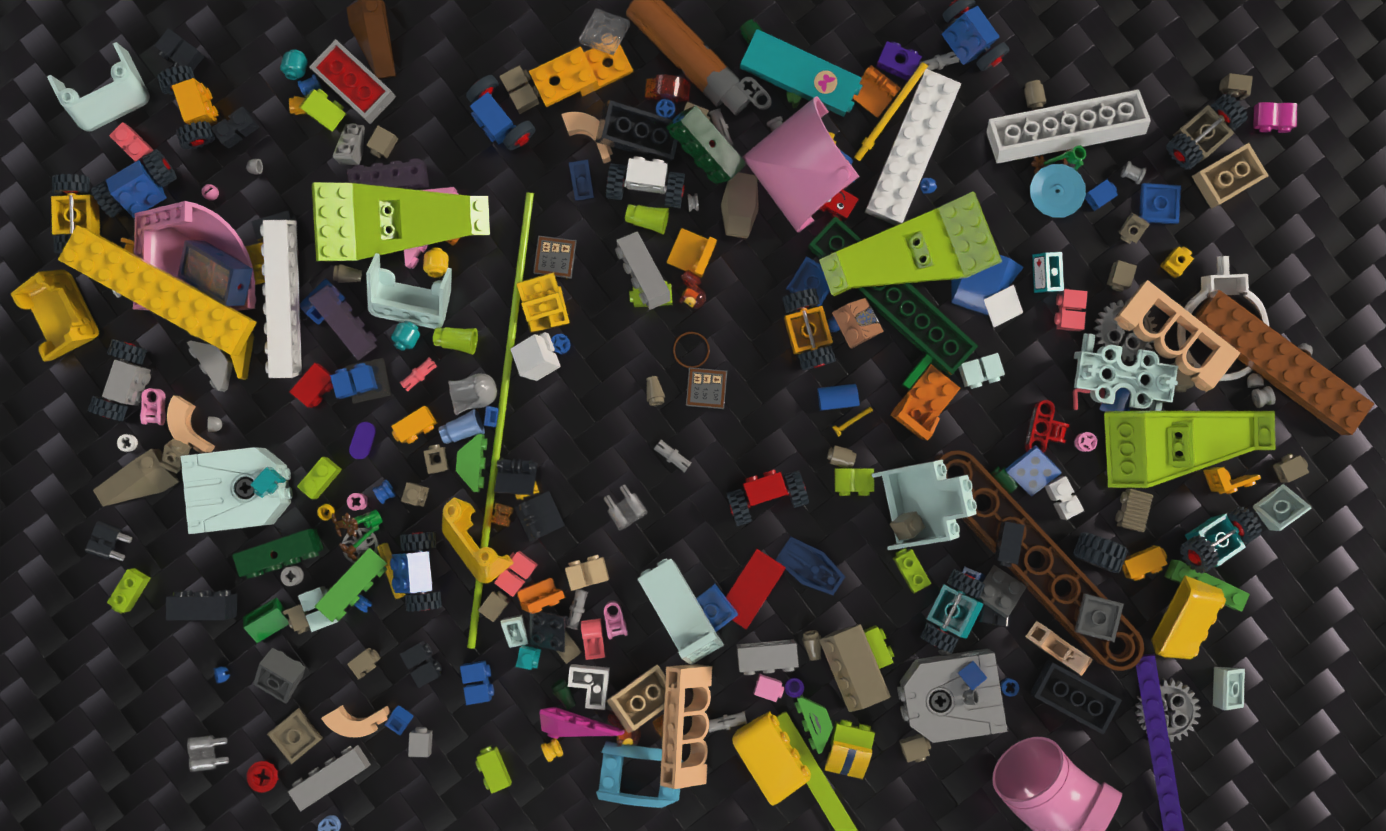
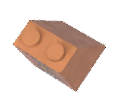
M867 298L854 301L832 312L850 348H854L884 332Z

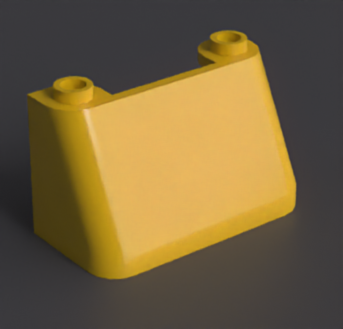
M68 271L38 272L11 293L18 307L32 310L47 342L39 346V352L44 362L54 360L92 341L99 335L98 327L74 278Z
M454 497L443 508L442 532L474 577L481 583H490L514 562L509 555L501 557L492 548L483 547L480 549L467 532L474 525L471 522V515L475 512V509L470 503Z

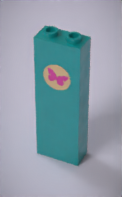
M758 29L740 64V69L808 101L818 96L828 110L843 117L846 112L850 113L855 103L851 100L854 94L858 96L863 86L859 84L862 79L861 77Z

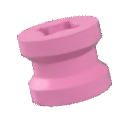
M1090 432L1080 433L1076 436L1074 444L1080 451H1091L1097 446V438Z

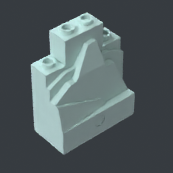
M943 460L873 473V478L879 476L883 478L892 521L902 513L916 511L926 527L911 539L899 540L895 534L897 544L888 546V550L959 538V525L956 523V519L975 515L977 508L971 491L972 483L968 475L947 479V470Z

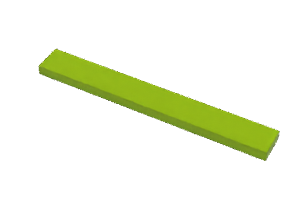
M784 711L776 716L782 732L785 731L790 738V745L799 752L800 761L803 766L806 765L810 770L811 778L807 785L834 830L858 831L787 712Z

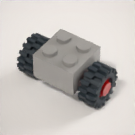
M111 340L107 354L121 359L120 361L114 360L102 395L104 398L92 396L88 408L89 412L123 421L128 408L124 404L139 406V403L142 402L141 396L145 386L150 381L151 370L128 363V361L143 364L147 352L146 349L127 342Z

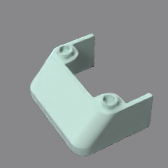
M117 42L113 45L121 61L114 64L111 68V76L114 82L80 98L75 90L66 88L64 83L52 75L47 76L60 104L84 131H94L146 105L149 101V93L129 52Z
M376 253L366 273L368 311L373 316L399 322L409 321L415 325L433 329L441 328L445 321L451 293V268H447L442 281H435L431 289L396 283L395 275L391 271L380 268V254Z

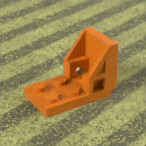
M930 364L894 408L891 416L918 438L928 441L940 420L938 416L961 388Z

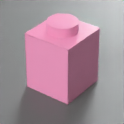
M759 674L753 693L756 696L777 702V699L782 697L784 687L780 680Z

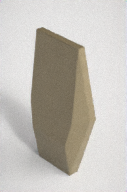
M737 173L731 180L727 181L721 202L726 235L741 238L749 237L758 213V184L755 175Z

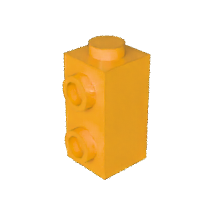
M423 406L392 425L391 427L394 430L392 435L396 441L410 444L418 439L417 435L424 432L426 434L434 429L433 425L437 424L429 408Z
M1152 546L1126 557L1122 566L1126 578L1136 581L1144 578V574L1150 571L1151 573H1156L1163 570L1162 566L1167 565L1166 552L1160 546Z

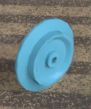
M1051 164L1041 168L1033 177L1030 185V196L1035 207L1043 214L1051 217H1066L1075 213L1082 206L1086 196L1085 183L1081 175L1072 167L1064 164Z

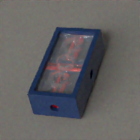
M185 240L177 277L225 306L245 305L253 269L204 240Z

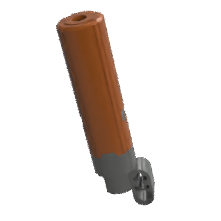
M633 0L630 3L626 16L678 69H682L685 76L715 107H719L724 103L737 116L750 101L760 110H767L771 106L772 100L770 95L752 77H745L740 80L711 49L704 46V42L663 0ZM747 83L752 84L751 86L756 91L755 95L749 89L746 90L745 85ZM766 96V104L759 105L757 102L758 98Z

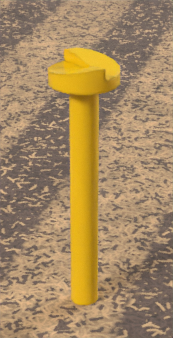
M869 407L840 427L835 425L832 428L839 437L842 435L840 431L864 417L873 409Z

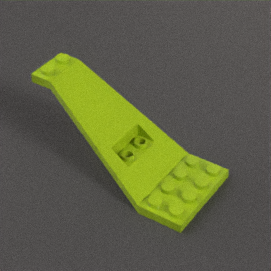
M312 183L316 261H356L374 257L376 253L383 255L469 235H490L488 196H467L356 183ZM385 207L389 209V214L385 213ZM386 227L390 228V233L386 232Z
M974 192L819 260L831 295L833 296L851 288L967 278L1002 262ZM919 239V245L915 246V241ZM923 257H926V258H927L926 261H925L924 263H922V262H921L922 258H923Z
M1105 411L1104 413L1108 487L1149 488L1254 450L1276 449L1275 411ZM1180 432L1183 436L1179 438L1175 433ZM1181 451L1183 452V455L1178 456L1176 452Z

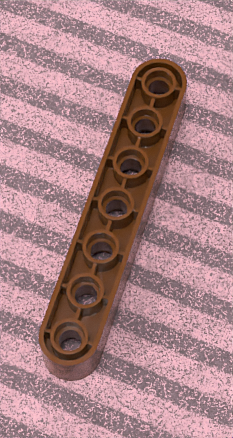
M948 451L936 456L933 461L943 460L947 472L950 467L957 466L961 470V476L968 475L972 483L971 491L974 500L979 494L986 496L988 505L984 510L979 511L976 509L975 515L961 519L994 554L996 552L1001 521L1025 525L1018 564L1012 563L1011 567H1006L1022 584L1027 586L1026 588L1078 644L1097 663L1113 670L1124 671L1137 665L1144 652L1143 639L1140 633L1122 614L1116 637L1121 641L1117 652L1112 653L1109 650L1110 641L1074 632L1083 593L1104 599L1107 598L971 454L965 451ZM1033 551H1037L1041 556V562L1036 567H1031L1028 563V556ZM1059 580H1064L1068 586L1067 591L1064 595L1058 596L1055 592V584Z

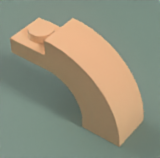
M582 112L562 114L569 136L584 134L596 141L600 123L598 119ZM596 142L603 163L610 162L609 155L613 154L610 146Z
M173 395L167 410L168 427L173 438L189 445L190 449L193 447V449L200 453H211L215 446L197 435L191 425V415L196 406L180 396Z
M1038 621L1035 622L1026 635L1030 641L1081 676L1092 662L1089 656L1064 641Z
M342 705L321 719L331 730L340 735L362 737L375 732L378 729L377 725L388 719L387 715L391 711L386 706L369 717L356 718L351 716Z

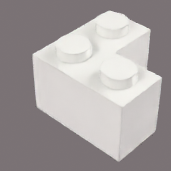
M571 664L568 687L587 688L585 708L605 710L610 668Z

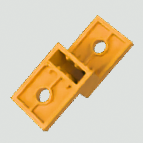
M617 37L586 52H583L580 46L530 70L529 73L545 106L548 107L579 91L583 97L633 73V69ZM610 58L613 60V65L605 67L603 61ZM554 76L560 78V83L556 86L549 83L550 79Z

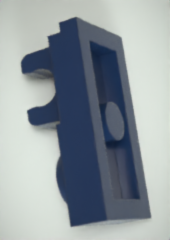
M588 159L569 162L575 201L594 198Z

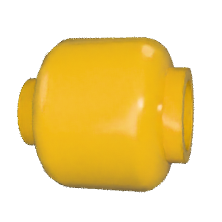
M432 248L424 254L423 270L430 277H442L447 271L449 256L441 248Z

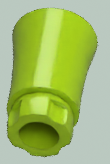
M628 205L625 221L635 226L664 234L669 217V208Z
M435 328L433 334L435 346H442V348L458 350L472 355L476 351L478 331L476 328Z

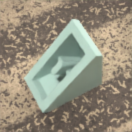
M523 614L501 620V626L509 648L528 644Z

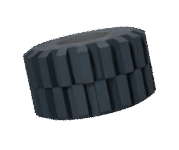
M1083 532L1079 536L1073 555L1075 558L1113 573H1120L1128 550L1111 540Z

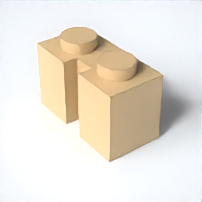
M598 555L588 557L587 562L580 563V560L569 563V567H566L565 570L571 591L610 579L604 557L599 558Z

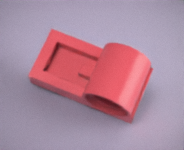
M601 618L581 621L586 660L605 658Z

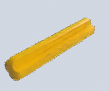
M388 543L377 546L380 557L387 562L385 566L387 570L385 572L395 599L404 597L406 593H395L392 587L393 570L390 566L392 553Z

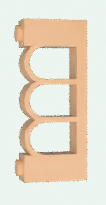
M1148 280L1137 289L1114 319L1122 329L1128 331L1133 329L1138 339L1146 342L1154 341L1155 350L1160 356L1168 359L1175 358L1178 369L1186 375L1193 376L1191 380L1202 391L1207 392L1213 389L1240 354L1238 350ZM1153 304L1170 316L1157 334L1147 332L1143 326V318ZM1175 321L1191 333L1179 351L1169 349L1164 341L1166 332ZM1197 338L1213 350L1200 368L1192 367L1186 359L1188 349Z
M693 664L666 667L660 786L679 789L706 784L707 764H705L708 748L703 739L706 737L709 729V718L705 711L710 704L711 698L708 686H711L712 666ZM685 688H692L694 693L693 701L688 707L684 708ZM684 716H691L692 727L687 734L683 735ZM690 743L691 752L689 758L681 763L682 744Z

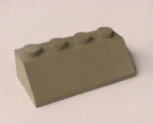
M861 624L834 631L819 640L849 712L867 708L891 697Z

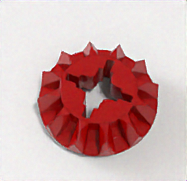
M267 761L254 763L247 772V782L257 792L270 791L278 781V770H276L274 764ZM264 770L265 775L270 778H266L262 782L261 777L257 774H261Z

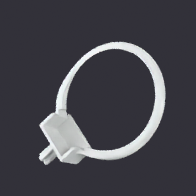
M1229 256L1217 257V275L1201 277V291L1184 307L1185 310L1192 314L1194 309L1207 298L1209 293L1216 290H1221L1226 295H1240L1239 293L1244 294L1243 297L1248 299L1257 308L1263 322L1269 326L1268 316L1263 303L1254 293L1248 290V274L1229 275ZM1178 323L1177 341L1180 349L1186 342V329ZM1188 349L1186 353L1187 362L1194 364V368H1200L1201 365L1196 362ZM1246 366L1240 371L1224 374L1219 381L1238 379L1251 372L1252 369Z

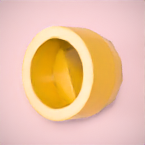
M324 504L319 507L317 513L320 519L326 521L332 518V513H335V509L330 504Z

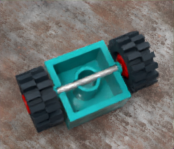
M1237 507L1227 515L1222 514L1211 517L1185 535L1187 541L1180 547L1182 550L1180 552L1184 555L1182 557L1183 560L1187 561V566H1191L1190 569H1195L1196 573L1200 572L1201 574L1221 565L1246 548V544L1260 536L1262 528H1260V522H1257V516L1254 518V513L1252 511L1249 513L1247 508Z
M956 569L952 570L947 583L959 590L943 585L927 617V620L939 625L940 628L926 623L920 636L923 640L949 653L953 652L959 639L947 631L959 637L967 638L984 605L980 601L966 595V593L979 599L986 585Z

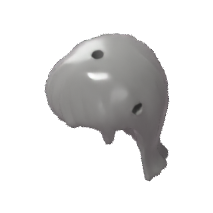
M479 373L463 380L449 381L455 415H459V413L468 409L486 407L494 401L497 395L495 381L487 374Z

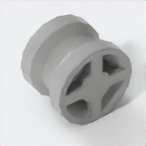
M1266 386L1262 390L1254 389L1252 391V399L1255 406L1261 408L1265 404H1274L1275 394L1270 386Z
M298 566L287 567L281 572V581L287 586L301 583L304 577L302 569Z

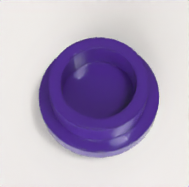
M797 678L789 679L785 684V692L788 696L797 698L803 694L804 685Z

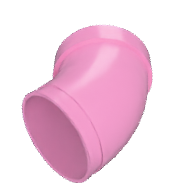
M1045 737L1027 738L1011 746L1000 757L993 772V786L997 794L1013 813L1033 831H1105L1122 798V793L1105 782L1099 784L1086 775L1066 756L1056 742Z

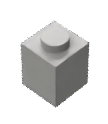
M416 727L415 730L409 733L408 757H429L432 749V730H427V727Z

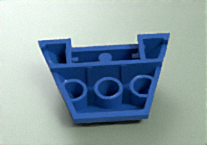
M1000 255L1002 262L967 278L951 279V303L988 315L984 299L1008 288L1024 267L1012 259Z

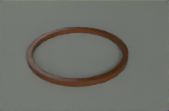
M687 332L677 338L674 343L673 353L680 365L686 368H697L708 359L710 347L706 338L701 334ZM696 334L705 340L708 353L701 364L686 366L676 357V344L684 335Z

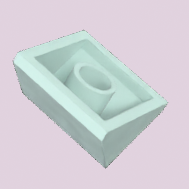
M1282 484L1253 505V508L1269 530L1281 531L1309 511L1311 506Z
M1214 667L1213 706L1222 710L1244 707L1245 669Z

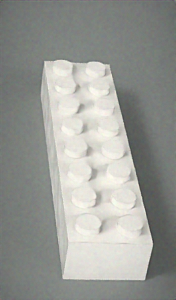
M928 69L924 71L864 213L895 226L903 223L961 83Z
M1134 90L992 118L988 122L987 135L996 163H1002L1068 150L1079 145L1083 147L1146 134L1151 120L1140 91Z
M263 220V224L260 226V233L264 244L261 245V254L264 256L262 274L265 276L262 290L263 295H266L263 312L266 315L267 321L264 324V333L267 334L265 353L268 354L265 369L269 378H293L302 374L297 221Z

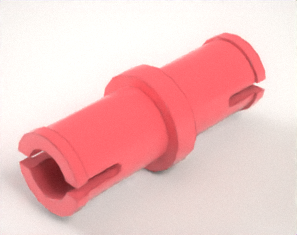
M428 357L418 368H413L412 373L400 382L406 391H409L419 381H423L425 376L437 367L435 362L431 361V358Z

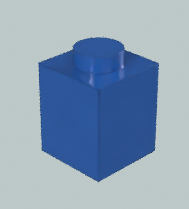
M1105 180L1086 193L1085 199L1095 211L1118 195L1116 193L1117 189L1112 182Z

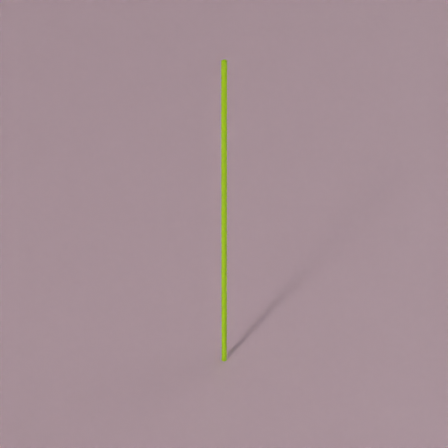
M526 193L480 549L488 547L495 497L494 490L498 472L497 460L500 459L513 359L511 348L514 347L520 305V294L516 284L523 281L533 193ZM477 579L467 648L475 649L480 613L478 610L481 605L483 583Z

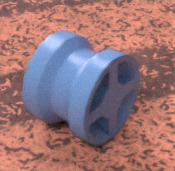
M334 815L326 816L318 825V831H339L341 828L339 818Z

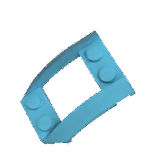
M606 741L601 752L603 753L600 784L599 790L596 791L599 800L657 808L665 807L679 800L680 788L672 789L660 786L658 797L619 793L624 757L661 761L662 749L622 745Z

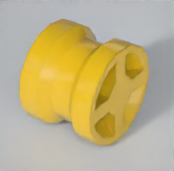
M553 738L548 744H541L542 751L548 762L553 761L557 756H563L562 748L556 738Z

